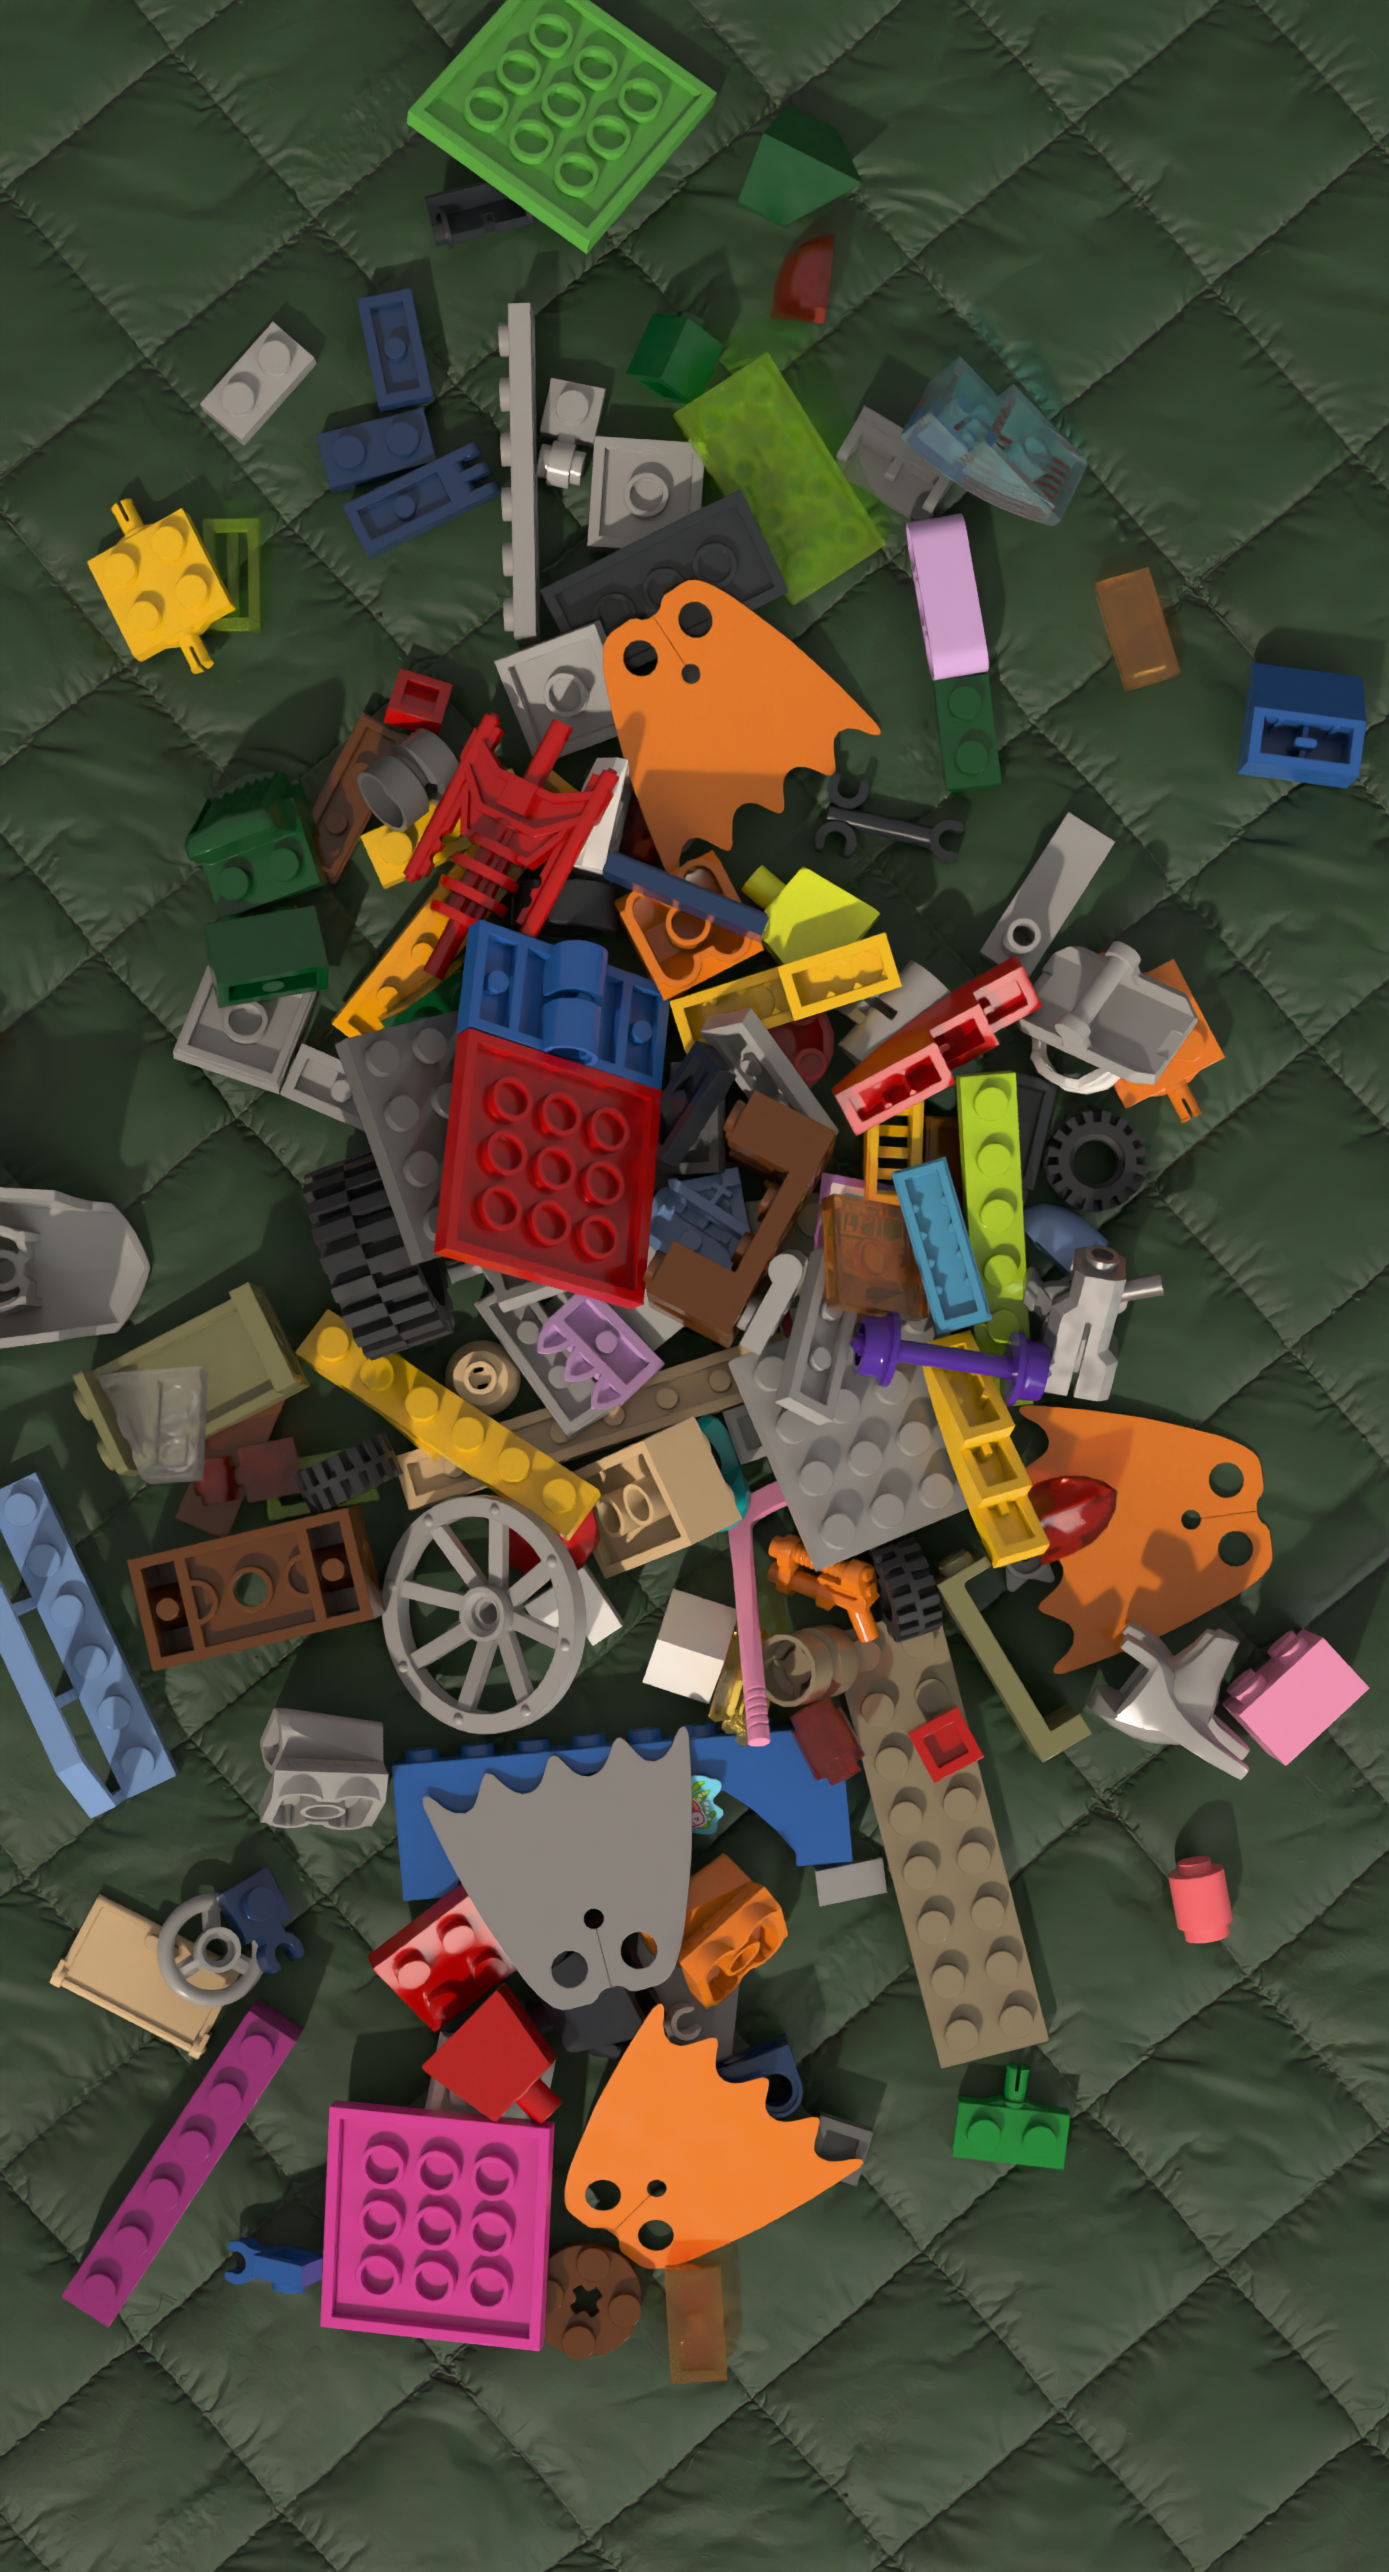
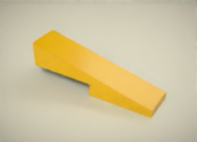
M881 933L669 1002L687 1055L696 1040L708 1044L700 1030L709 1016L751 1007L765 1028L769 1029L902 987L886 933Z

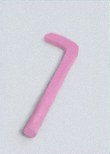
M777 1481L751 1493V1504L745 1518L736 1527L728 1530L733 1568L747 1739L750 1746H764L770 1743L754 1566L753 1528L759 1520L771 1512L787 1506Z

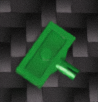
M1007 2063L1004 2095H997L986 2099L957 2096L951 2145L952 2157L1064 2170L1070 2123L1069 2109L1040 2105L1026 2098L1028 2075L1030 2072L1029 2066L1019 2063L1016 2084V2063Z

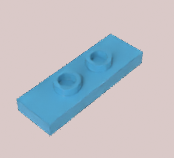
M946 1157L891 1172L938 1336L991 1321L992 1316Z

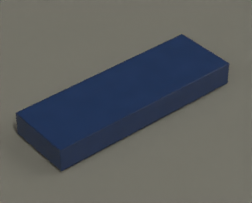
M616 851L609 853L602 870L604 879L759 943H761L769 923L767 913Z

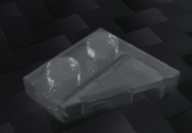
M200 1366L99 1374L100 1386L111 1399L118 1415L116 1422L123 1438L131 1444L133 1449L132 1458L141 1478L149 1484L202 1481L204 1473L208 1372Z

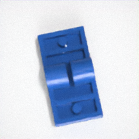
M480 919L470 925L468 929L456 1032L461 1033L470 1028L661 1090L670 998L665 1001L663 1000L653 980L608 965V951L596 943L582 940H567L552 945Z

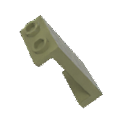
M247 1282L229 1292L232 1299L95 1370L88 1371L82 1369L72 1375L78 1387L73 1392L75 1402L82 1415L88 1421L93 1420L101 1437L96 1442L98 1452L110 1470L116 1469L119 1475L135 1477L310 1387L263 1287Z
M961 1548L937 1562L935 1566L939 1573L933 1576L936 1583L934 1584L936 1591L939 1593V1596L1030 1749L1041 1762L1044 1763L1092 1734L1081 1714L1069 1703L1042 1718L965 1588V1583L992 1566L987 1557L979 1551L970 1554L969 1551Z

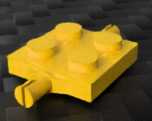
M121 500L123 508L116 503L112 506L111 510L125 536L112 548L87 561L89 568L134 658L143 662L164 649L181 647L192 673L204 672L202 665L209 669L213 666L214 662L210 658L200 635L214 621L236 610V607L190 515L183 508L154 524L144 525L134 506L133 500Z

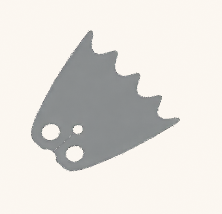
M681 1727L678 1730L667 1754L655 1762L644 1760L624 1739L617 1738L612 1744L604 1767L592 1776H581L574 1773L558 1756H551L547 1761L541 1783L530 1793L521 1794L514 1792L501 1783L494 1775L486 1773L482 1778L475 1805L466 1813H453L443 1808L432 1798L424 1796L423 1806L476 1910L523 1979L546 2003L561 2010L573 2009L593 2003L597 2000L599 1994L607 1988L622 1986L630 1991H639L657 1986L671 1976L676 1966L683 1940L691 1868L692 1786L689 1734L685 1727ZM590 1909H598L604 1915V1922L597 1930L590 1929L584 1923V1915ZM634 1932L649 1934L657 1945L655 1960L644 1969L629 1967L621 1956L623 1940ZM564 1951L580 1953L588 1964L586 1979L574 1988L560 1986L552 1976V1963L558 1954Z

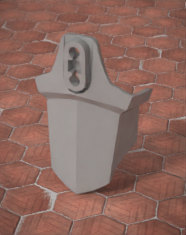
M0 1187V1349L117 1333L137 1306L146 1287L151 1270L146 1251L126 1217L113 1203L80 1199L56 1190Z

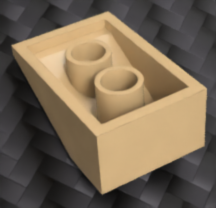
M694 1416L573 1471L574 1474L597 1488L601 1494V1497L593 1506L597 1528L600 1533V1541L592 1553L605 1579L691 1546L742 1520L735 1504L734 1493L725 1482L711 1453L710 1442L701 1431Z

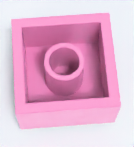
M1304 1629L1297 1635L1291 1630L1281 1636L1267 1651L1271 1659L1256 1673L1250 1668L1239 1675L1227 1688L1226 1691L1230 1694V1697L1222 1704L1267 1754L1285 1766L1369 1689L1367 1684L1323 1637Z

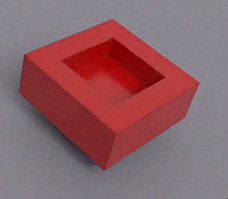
M399 668L384 723L410 731L424 728L438 736L453 684Z
M956 1705L906 1731L934 1783L984 1757Z

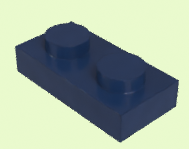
M411 288L357 299L380 413L434 402Z
M423 408L316 435L332 494L403 476L436 460Z

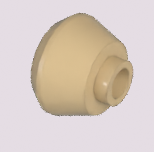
M487 1340L473 1341L459 1348L450 1358L445 1372L446 1388L488 1416L506 1409L516 1398L521 1383L520 1370L505 1348L496 1342ZM478 1367L484 1368L482 1372L474 1373V1369ZM485 1383L488 1384V1386L484 1389L478 1388L479 1385Z

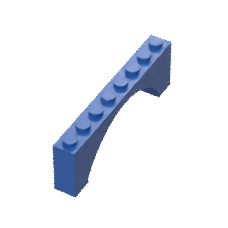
M826 1712L794 1715L795 1724L772 1726V1718L768 1717L770 1743L764 1746H750L748 1744L746 1719L739 1720V1729L717 1731L716 1722L683 1725L689 1734L691 1776L700 1775L719 1780L722 1785V1791L727 1792L753 1809L794 1850L796 1866L853 1861L842 1735L838 1720L828 1721V1714ZM645 1727L627 1730L628 1739L624 1740L644 1760L655 1762L667 1754L676 1735L661 1736L660 1727ZM588 1732L572 1735V1744L550 1746L549 1737H532L516 1740V1749L494 1751V1742L460 1745L461 1754L442 1756L438 1755V1747H419L404 1750L405 1759H397L392 1765L403 1901L443 1898L461 1884L424 1809V1796L432 1798L443 1808L453 1813H466L474 1807L482 1778L486 1773L494 1775L501 1783L514 1792L521 1794L530 1793L541 1783L547 1761L551 1756H558L574 1773L583 1776L599 1772L604 1767L615 1740L606 1741L605 1732Z

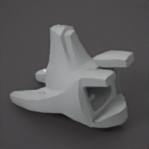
M1130 1620L1122 1630V1633L1126 1636L1120 1642V1648L1139 1661L1140 1664L1120 1690L1099 1684L1096 1685L1086 1701L1087 1706L1109 1725L1133 1738L1149 1743L1182 1745L1210 1764L1241 1780L1249 1771V1767L1241 1760L1247 1756L1250 1748L1230 1727L1214 1714L1221 1681L1240 1641L1220 1628L1216 1630L1206 1629L1191 1645L1173 1656L1166 1644L1158 1636L1142 1625Z

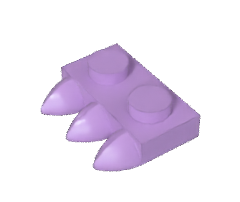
M578 1294L569 1299L546 1321L540 1331L537 1342V1352L540 1354L557 1353L565 1349L570 1352L564 1369L565 1381L577 1382L592 1377L597 1380L591 1396L592 1409L603 1410L618 1405L622 1406L665 1364L606 1302Z

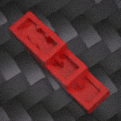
M1016 955L966 983L917 1016L869 1054L832 1089L856 1136L955 1084L956 1082L950 1072L951 1070L997 1047L999 1043L994 1035L995 1032L1042 1008L1025 969Z

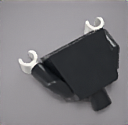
M590 1909L584 1915V1923L590 1929L597 1930L604 1922V1915L598 1909ZM627 1936L621 1945L623 1961L629 1967L644 1969ZM564 1951L558 1954L552 1963V1976L560 1986L574 1988L586 1979L588 1964L580 1953ZM614 1986L603 1990L593 2003L568 2010L557 2009L538 1996L540 2000L527 2005L525 2010L543 2035L556 2030L565 2049L569 2052L574 2053L587 2050L593 2056L620 2061L653 2007L657 2004H662L654 1987L630 1991L622 1986ZM685 2001L677 2002L671 2006L668 2013L664 2008V2018L666 2017L667 2021L663 2022L667 2038L676 2036L681 2040L688 2041L695 2039L701 2031L699 2023L693 2024L686 2029H679L676 2025L680 2015L695 2009L691 2003Z

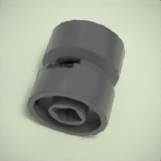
M424 728L416 729L392 749L393 756L383 755L362 771L357 778L360 793L367 806L384 825L395 832L403 833L429 812V805L439 804L459 765L455 755L445 742L436 734Z

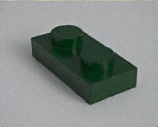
M989 674L934 680L932 688L945 793L1000 787L1002 781Z

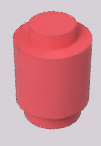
M1194 1856L1178 1861V1869L1169 1873L1168 1879L1177 1928L1184 1931L1186 1942L1209 1943L1228 1937L1230 1935L1228 1924L1233 1921L1224 1867L1220 1864H1211V1859L1208 1856Z

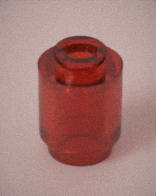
M829 1696L789 1716L795 1728L790 1733L815 1781L827 1778L830 1786L861 1771L857 1761L866 1754L841 1706L835 1708Z

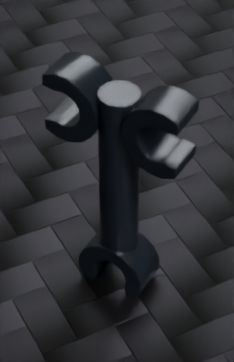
M834 773L831 776L827 787V796L831 804L826 824L822 825L816 833L814 841L816 852L822 853L825 839L829 835L838 834L844 838L846 843L843 858L850 859L854 854L857 843L854 831L929 848L930 854L939 863L953 864L956 862L958 853L944 850L940 846L939 837L945 833L962 836L965 827L962 823L949 819L943 820L935 825V827L861 810L859 808L866 802L869 793L868 781L862 780L858 794L848 799L842 797L838 792L840 774Z

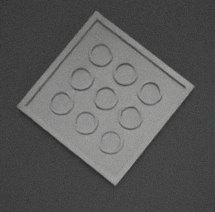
M901 1293L858 1310L852 1340L856 1337L858 1326L863 1316L885 1317L890 1311L900 1314L902 1340L925 1343L950 1336L951 1332L938 1336L927 1297ZM790 1337L768 1345L766 1350L760 1355L749 1352L728 1362L815 1572L968 1509L947 1452L921 1365L897 1362L890 1385L882 1387L877 1384L875 1378L854 1372V1351L850 1346L833 1421L817 1425L775 1403Z

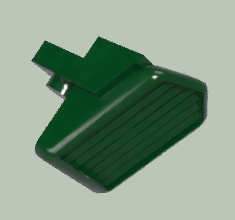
M281 771L244 774L209 797L185 839L184 847L188 859L202 863L219 917L230 914L245 915L328 884L312 834L318 833L301 780L297 779L289 782L287 775Z

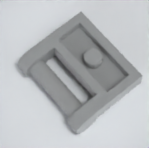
M788 1249L774 1257L770 1262L768 1274L772 1284L765 1297L758 1293L756 1297H752L737 1325L738 1328L746 1331L739 1345L760 1355L771 1344L804 1282L809 1258L802 1250Z

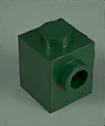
M679 311L676 316L652 314L626 375L661 401L697 406L707 383L713 376L715 365L724 345L706 332L708 325L705 321L691 313Z

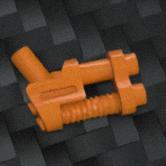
M789 1533L785 1537L776 1535L772 1539L768 1552L771 1557L777 1558V1561H774L770 1566L767 1578L769 1582L776 1584L778 1592L788 1596H793L798 1592L816 1599V1606L826 1611H830L834 1605L845 1608L859 1642H870L880 1635L870 1606L880 1597V1594L877 1592L876 1572L872 1564L857 1558H853L851 1561L846 1559L819 1570L821 1574L815 1576L804 1571V1565L811 1569H814L801 1537Z

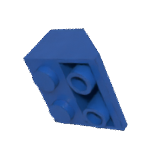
M1252 663L1237 774L1347 788L1360 774L1366 727L1363 677Z

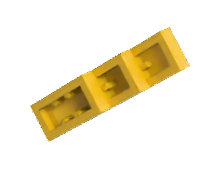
M970 1330L925 1342L980 1352ZM922 1366L951 1464L993 1568L1044 1554L1050 1542L1027 1496L1033 1484L1010 1438L1015 1424L993 1377Z

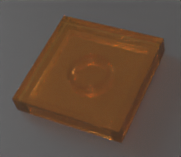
M831 1194L822 1198L827 1308L885 1317L890 1311H895L900 1314L901 1320L913 1322L928 1318L927 1296L901 1206L839 1194Z

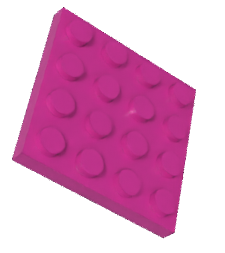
M335 2100L329 2107L320 2327L540 2351L545 2343L555 2122L544 2121L541 2125H537L533 2120L500 2117L495 2122L487 2116L480 2114Z

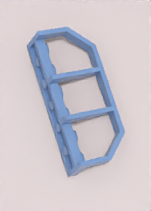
M35 1472L1 1488L0 1530L31 1594V1598L12 1604L0 1580V1654L56 1774L87 1815L93 1818L118 1806L124 1800L177 1776L179 1770L40 1472ZM35 1608L38 1609L74 1687L56 1697L18 1616ZM78 1698L121 1788L115 1792L110 1793L82 1756L60 1709Z

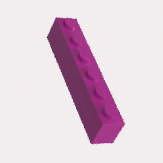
M257 1998L61 2296L62 2298L109 2328L304 2030L302 2027Z

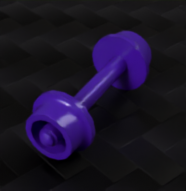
M890 1311L885 1317L863 1316L859 1323L856 1337L849 1342L854 1351V1372L875 1378L877 1384L882 1387L890 1385L897 1362L999 1377L1002 1399L1006 1406H1012L1017 1400H1040L1044 1393L1047 1379L1052 1375L1049 1369L1048 1346L1044 1343L1026 1339L1025 1333L1017 1330L1011 1333L1004 1355L902 1340L900 1314Z

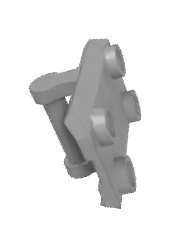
M1115 941L1105 953V957L1079 946H1070L1055 952L1043 967V973L1033 986L1042 1008L1017 1020L1015 1023L1020 1031L1124 1080L1136 1084L1154 1085L1197 1024L1198 1016L1186 993L1142 974L1138 966L1141 962L1139 954L1125 943Z

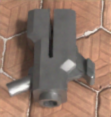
M1101 1245L1075 1249L1069 1274L1059 1281L1044 1283L1034 1267H1029L1026 1270L1023 1279V1302L1030 1311L1034 1310L1042 1320L1038 1342L1046 1344L1049 1348V1369L1052 1375L1047 1379L1044 1392L1067 1396L1073 1372H1077L1073 1397L1092 1401L1109 1399L1118 1365V1339L1113 1334L1117 1314L1126 1309L1128 1301L1164 1295L1161 1273L1126 1279V1258L1119 1255L1115 1250Z

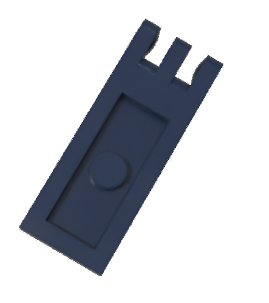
M477 442L469 443L342 505L368 560L477 508L501 494L496 481L477 489L474 487V484L492 474L487 462H481L468 469L464 467L465 464L481 456L482 451Z

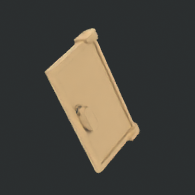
M99 1894L67 1956L63 1957L57 1968L53 1970L49 1983L58 1988L62 1986L188 2051V2055L198 2060L206 2052V2045L212 2035L210 2030L223 2006H199L187 2002L175 1994L165 1982L157 1960V1943L163 1926ZM178 1934L174 1943V1959L176 1964L194 1953L195 1944ZM206 1949L209 1959L216 1961L221 1957ZM200 1969L186 1980L196 1987L216 1990L236 1982L240 1973L232 1969L222 1973H212Z

